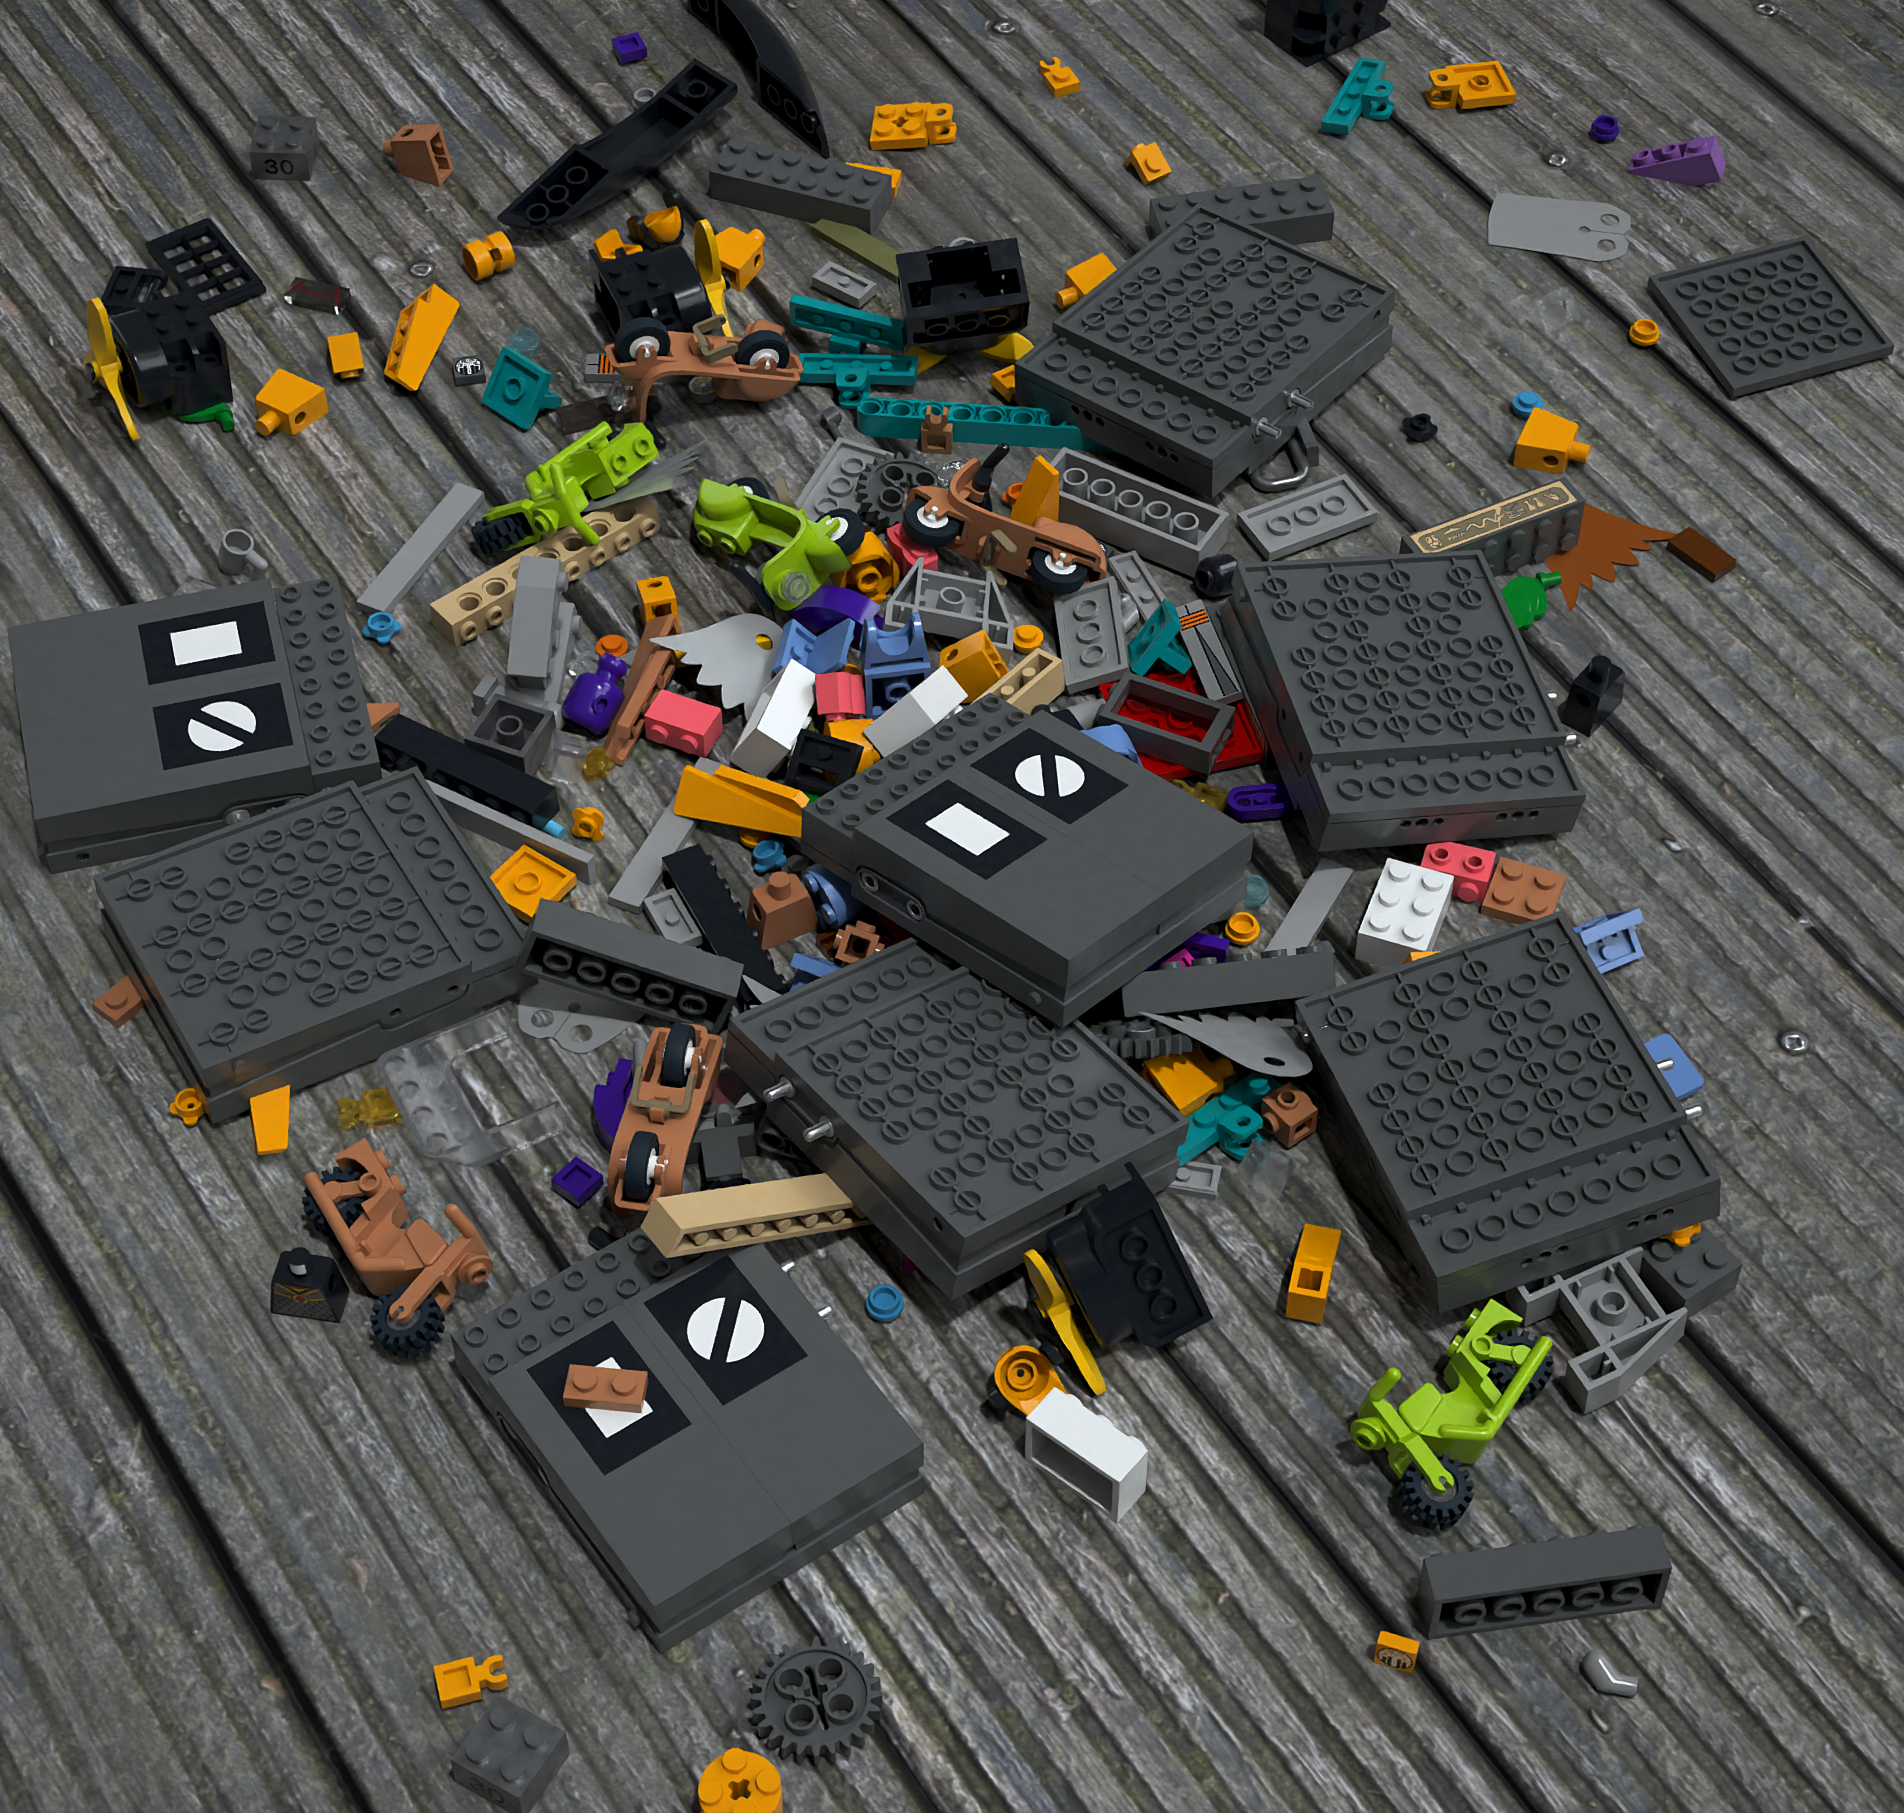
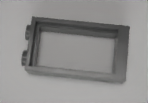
M1125 671L1119 683H1113L1107 703L1099 706L1095 722L1099 723V727L1113 724L1121 725L1128 734L1136 751L1209 775L1234 731L1236 708ZM1128 698L1208 725L1210 728L1202 742H1198L1118 715Z

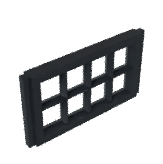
M205 218L145 243L149 254L177 288V279H184L208 316L267 292L263 281L210 218ZM207 234L213 240L196 248L189 244L190 241ZM182 244L188 250L169 259L163 253ZM218 248L224 253V255L204 262L200 255ZM193 258L199 263V265L179 272L175 267ZM229 262H232L236 267L218 276L211 270ZM204 272L211 278L194 286H190L186 281ZM240 276L247 280V283L227 290L223 283ZM218 286L223 292L206 300H202L198 293Z

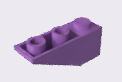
M1715 136L1698 137L1688 142L1670 143L1660 148L1640 150L1633 154L1628 171L1633 175L1697 186L1721 181L1726 161Z

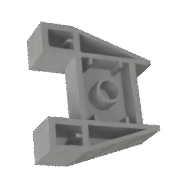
M521 556L515 588L506 674L507 676L517 677L520 693L544 702L554 701L559 703L574 648L575 637L580 635L582 631V616L578 615L574 603L560 602L561 594L567 591L569 582L568 572H564L560 559Z
M919 557L887 602L880 630L885 632L897 631L906 625L911 613L917 612L920 615L922 629L927 633H935L962 640L984 629L1008 668L1013 651L1014 627L992 571L987 570L985 579L982 581L923 569L924 557Z
M1632 1246L1506 1290L1505 1299L1515 1314L1523 1318L1522 1324L1524 1327L1563 1310L1590 1349V1351L1567 1361L1564 1384L1584 1414L1618 1399L1684 1335L1687 1309L1683 1307L1666 1315L1638 1276L1643 1255V1248L1641 1246Z

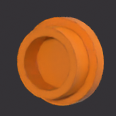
M619 635L604 636L596 644V652L599 657L604 653H609L619 658L628 653L629 650L627 640Z

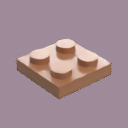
M1500 857L1484 898L1480 914L1517 925L1553 914L1565 886L1567 875Z

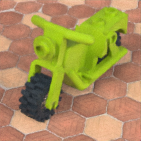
M603 421L544 464L538 465V468L528 474L524 480L525 487L533 501L526 498L488 510L487 514H484L481 521H477L475 526H472L471 532L483 554L496 553L500 549L508 551L540 541L545 535L553 537L556 535L557 529L572 525L589 545H598L600 542L599 536L583 520L580 514L589 505L586 497L590 495L592 499L616 493L615 489L629 482V476L656 458L659 453L651 432L646 429L643 422L626 423L623 425L624 430L622 432H613L609 424Z
M1492 1298L1488 1301L1482 1312L1474 1308L1463 1326L1468 1330V1333L1464 1338L1457 1334L1445 1353L1451 1359L1443 1371L1445 1375L1443 1380L1453 1392L1440 1394L1433 1384L1425 1383L1400 1404L1397 1411H1395L1391 1404L1383 1400L1384 1396L1401 1378L1400 1370L1391 1367L1370 1388L1357 1411L1358 1419L1352 1422L1350 1426L1353 1439L1361 1448L1366 1450L1386 1448L1389 1452L1387 1457L1390 1467L1400 1479V1485L1397 1488V1496H1401L1398 1501L1400 1508L1408 1506L1404 1513L1408 1519L1413 1515L1418 1517L1414 1524L1420 1527L1424 1521L1428 1522L1427 1529L1434 1530L1438 1524L1440 1530L1447 1529L1450 1524L1452 1526L1455 1525L1463 1516L1473 1499L1474 1493L1471 1490L1474 1484L1473 1480L1466 1481L1470 1475L1467 1468L1461 1472L1458 1468L1461 1462L1466 1464L1477 1462L1517 1400L1519 1399L1521 1404H1526L1530 1398L1533 1401L1541 1393L1553 1373V1368H1551L1553 1358L1552 1356L1546 1357L1553 1346L1552 1341L1546 1336H1540L1539 1338L1535 1336L1532 1341L1528 1339L1530 1332L1525 1330L1518 1336L1517 1328L1523 1318ZM1448 1460H1454V1463L1451 1464Z

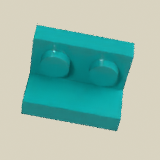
M503 346L481 402L522 429L531 430L538 411H545V408L559 409L563 398L548 389L553 377L552 373L513 348Z
M1163 599L1127 645L1131 669L1142 677L1157 658L1158 662L1167 670L1173 672L1176 669L1184 675L1192 666L1184 643L1174 637L1182 628V624L1175 606L1166 599Z

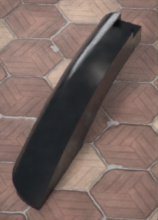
M687 0L688 12L719 36L746 67L757 87L758 104L822 158H830L823 120L811 83L797 55L772 20L752 0Z
M694 58L663 89L637 111L599 136L581 145L575 143L497 216V220L504 225L516 229L539 230L556 226L600 206L640 181L683 147L736 97L738 93L737 84Z

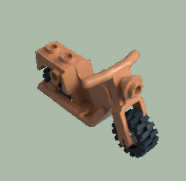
M364 1138L333 1156L339 1167H333V1174H329L326 1169L321 1172L323 1175L322 1179L319 1178L316 1172H310L304 1176L303 1180L306 1184L304 1192L307 1197H302V1203L305 1206L303 1209L315 1229L320 1231L321 1235L327 1237L330 1234L332 1239H338L369 1292L375 1296H380L379 1300L382 1305L374 1304L372 1310L375 1315H370V1322L373 1325L371 1328L384 1349L388 1350L395 1357L398 1353L404 1359H408V1353L411 1352L415 1358L420 1356L419 1349L424 1348L427 1353L432 1349L429 1342L433 1341L437 1344L441 1339L437 1332L444 1333L445 1326L442 1322L445 1321L443 1312L454 1300L456 1285L459 1282L467 1285H476L483 1282L489 1276L493 1263L488 1257L487 1246L476 1227L456 1204H448L444 1210L447 1218L462 1234L450 1246L423 1219L415 1220L407 1230L400 1229L402 1224L409 1218L407 1215L409 1210L401 1198L407 1192L396 1173L390 1177L386 1173V1170L391 1168V1165L381 1148L373 1151L368 1141ZM437 1286V1289H436L435 1292L431 1295L430 1292Z

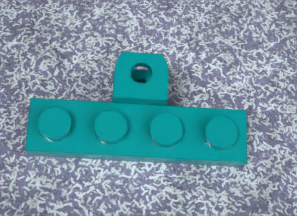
M1359 57L1322 119V131L1337 135H1349L1362 111L1363 118L1373 120L1389 119L1395 108L1394 102L1388 100L1394 90V84L1381 80L1386 72V61Z
M793 294L789 301L790 325L831 334L832 336L829 340L830 354H841V350L848 354H860V351H864L868 343L902 352L907 345L903 320Z
M799 353V359L804 371L800 375L798 382L836 383L837 389L840 390L838 397L840 407L842 409H857V403L861 399L870 397V384L915 385L919 369L918 356ZM851 397H858V398H859V399L856 400V401H850V400H849Z
M1253 1071L1186 1117L1190 1121L1185 1143L1178 1146L1176 1154L1180 1159L1178 1167L1180 1168L1217 1141H1219V1149L1240 1161H1247L1263 1150L1264 1141L1255 1132L1263 1127L1262 1117L1258 1114L1261 1111L1262 1099L1271 1089H1279L1283 1085L1265 1073ZM1242 1143H1249L1251 1145L1248 1148L1239 1147Z

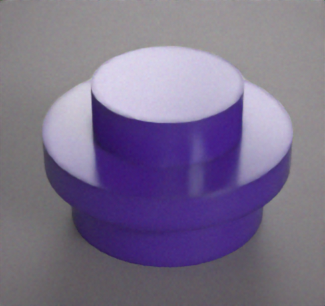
M1603 115L1595 119L1590 131L1598 140L1610 141L1619 135V126L1615 118Z

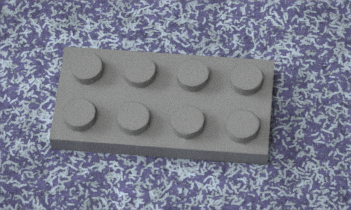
M838 437L795 501L797 507L805 510L808 520L814 522L821 515L839 508L850 509L860 517L862 514L859 511L861 503L855 500L857 496L855 489L860 472L865 470L867 463L873 464L875 457L884 461L885 454L888 453L895 459V453Z
M1345 473L1237 514V523L1267 561H1272L1376 522L1378 511Z
M1111 576L1082 585L1078 591L1071 594H1053L1065 684L1069 694L1119 680L1125 671L1131 673L1119 590L1115 577Z

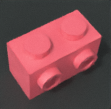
M663 689L644 715L647 739L706 758L723 732L721 708Z
M1449 841L1427 843L1420 867L1454 876L1452 897L1483 904L1493 875L1496 852Z

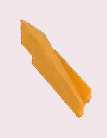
M432 284L415 297L411 304L401 310L384 374L408 390L416 391L460 306L459 302L437 285Z
M686 765L683 768L673 807L675 815L801 838L802 808L810 800L802 791L724 765L718 767L713 773L714 776L690 765Z
M290 1085L250 1098L249 1114L255 1151H257L258 1155L282 1153L288 1148Z

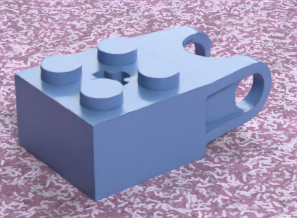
M919 612L911 613L906 625L893 632H885L878 629L874 618L864 619L859 647L860 675H863L866 719L872 718L875 720L931 675V666Z

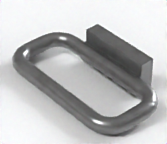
M1306 417L1297 425V433L1286 442L1298 472L1276 479H1265L1261 476L1259 468H1256L1248 475L1254 487L1266 492L1296 487L1308 479L1311 472L1310 467L1319 466V445Z

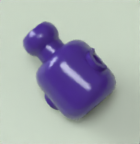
M604 653L599 657L597 661L598 669L595 674L585 672L575 679L561 706L562 717L568 723L578 729H587L591 735L595 736L603 735L607 732L625 699L623 691L616 684L619 679L626 675L628 670L627 663L609 653Z

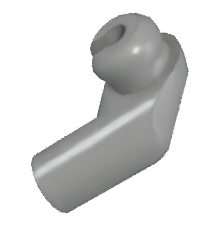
M1122 593L1119 597L1126 634L1138 622L1140 615L1130 595Z
M1593 1649L1586 1654L1583 1667L1598 1691L1630 1697L1636 1696L1638 1677L1617 1674L1606 1654L1601 1650Z

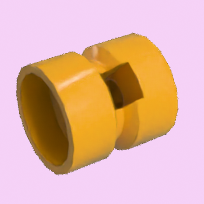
M502 231L485 236L483 242L477 239L461 246L464 265L469 275L475 281L493 275V270L501 272L515 266V255L512 246Z

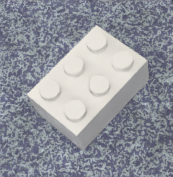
M790 659L762 691L728 760L749 774L760 778L766 777L770 772L777 773L785 758H791L800 729L808 727L811 721V717L808 716L809 711H813L817 707L816 674L795 660Z
M942 665L864 729L863 732L885 758L961 711L963 708L959 703L968 695L944 665Z
M1388 858L1358 931L1355 959L1391 969L1402 965L1410 952H1432L1451 901L1454 876Z
M1054 1387L1026 1417L1025 1459L1115 1522H1118L1145 1492L1148 1450L1137 1438L1127 1436L1116 1429L1105 1416L1096 1415L1085 1408L1074 1395L1065 1394Z

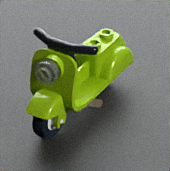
M744 477L736 479L727 485L703 479L698 488L697 500L693 511L694 527L698 531L697 537L702 543L709 547H712V545L720 547L729 554L737 553L745 556L750 548L762 543L782 548L777 555L758 568V574L755 578L738 562L732 561L728 564L729 572L748 589L761 609L762 616L776 623L773 609L774 604L782 610H791L812 595L825 582L830 573L843 572L852 568L846 557L860 547L865 537V527L860 517L852 510L845 508L830 510L814 522L808 520L805 510L797 507L783 477H777L773 482L780 503L770 500L766 487L756 478Z

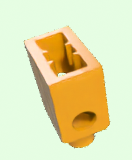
M729 227L715 235L721 273L726 272L730 287L741 292L764 265L763 244L766 239L759 229H753L746 234L734 227Z
M1100 253L1067 270L1065 273V289L1055 293V300L1060 309L1077 303L1117 270L1104 253Z
M277 369L255 398L258 414L255 427L264 436H268L275 429L290 436L296 435L329 412L325 388L283 369Z
M1534 407L1516 443L1513 466L1561 474L1564 473L1570 459L1586 464L1592 446L1577 442L1579 429L1577 423Z
M668 576L647 578L636 582L640 616L644 629L649 620L667 614L675 615L679 624L677 599Z
M984 629L944 648L940 652L939 668L944 665L968 695L961 703L975 701L1009 672Z
M1200 1048L1192 1049V1052L1183 1051L1180 1055L1169 1054L1167 1057L1159 1056L1144 1061L1143 1079L1185 1118L1223 1093V1079L1234 1074L1232 1063L1228 1057L1222 1056L1210 1062Z

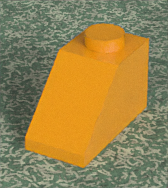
M353 332L327 337L334 375L340 374L341 379L358 377V371L364 370L358 333Z

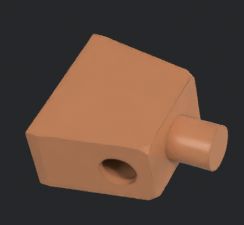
M440 124L405 125L392 139L385 140L383 144L384 155L395 157L398 170L403 176L435 186H441L454 171Z
M782 871L775 872L770 876L769 883L753 889L750 893L746 923L748 926L753 925L755 927L762 950H768L820 928L812 899L796 874L791 873L788 875Z

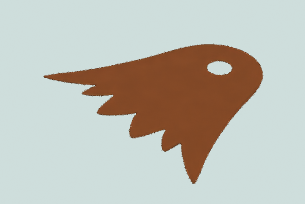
M1585 503L1578 545L1568 551H1562L1549 556L1544 561L1552 573L1560 572L1562 583L1559 586L1569 610L1572 611L1577 601L1579 584L1592 590L1593 580L1591 574L1614 582L1616 576L1612 562L1623 565H1639L1638 559L1629 548L1651 550L1652 547L1644 541L1668 540L1677 534L1634 523Z

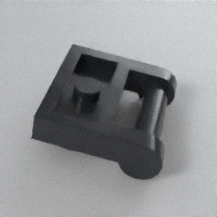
M115 266L100 300L107 314L116 315L135 310L137 305L153 301V292L165 288L168 282V275L156 269ZM143 284H150L143 301L136 302Z
M801 728L785 775L784 784L797 790L802 788L824 795L855 776L864 747ZM804 766L839 775L837 783L832 784L803 775Z

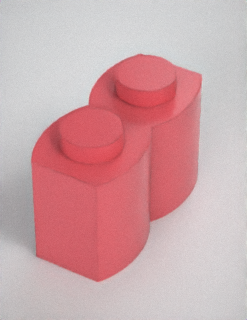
M902 523L887 528V550L897 563L899 573L903 575V579L919 557H924L923 569L938 572V555L934 548L921 546L912 541L905 534Z
M846 672L815 675L818 716H826V721L859 719L858 716H866L863 675Z

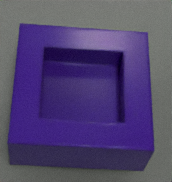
M638 32L612 38V48L621 64L648 57L647 47Z
M578 1157L572 1159L551 1179L552 1188L578 1207L604 1184L603 1175Z

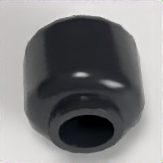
M1219 554L1201 560L1194 575L1197 588L1210 598L1233 594L1234 588L1231 581L1238 561L1230 554Z

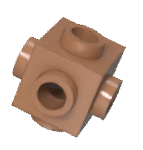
M857 920L855 926L847 924L845 930H838L833 949L838 950L835 958L843 961L841 967H846L885 949L886 945L880 943L882 935L875 933L876 926ZM858 939L866 942L867 948L863 953H858L854 949V943Z
M1291 1082L1286 1083L1279 1089H1271L1263 1097L1260 1114L1263 1120V1128L1269 1134H1274L1287 1148H1290L1316 1131L1318 1109L1312 1104L1310 1097L1304 1091H1299Z

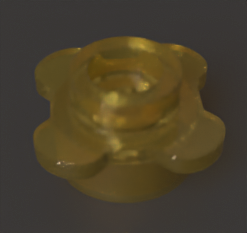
M601 746L589 750L586 754H578L576 757V763L583 767V773L589 779H602L615 767V761L606 755V749Z

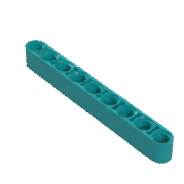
M866 397L857 403V429L864 436L921 440L922 422H925L926 407L931 406V412L937 416L943 414V407H948V423H953V442L991 445L1006 443L1009 446L1052 449L1066 447L1071 450L1116 452L1082 435L1081 429L1074 425L1067 426L1066 421L1060 424L1050 419L1047 411L1041 408Z

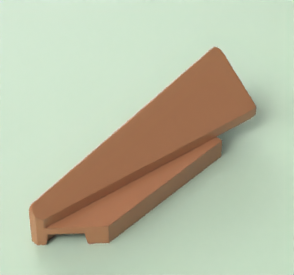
M667 614L651 619L645 626L623 689L625 699L610 726L600 754V758L604 761L621 767L624 766L645 727L644 715L660 691L666 688L679 663L673 649L649 641L651 638L681 634V629L675 615Z

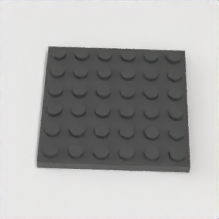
M1806 235L1652 275L1648 279L1647 286L1732 398L1893 354L1895 346Z

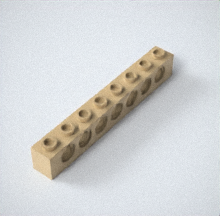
M646 496L594 510L582 518L599 536L600 542L598 545H589L572 525L566 526L557 531L553 537L543 539L429 604L433 627L455 648L513 615L515 588L521 556L560 559L564 572H568L569 582L659 531L658 507Z

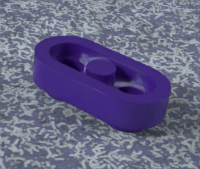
M1271 783L1233 788L1228 793L1226 808L1228 813L1236 819L1253 820L1286 816L1292 811L1293 804L1284 784Z

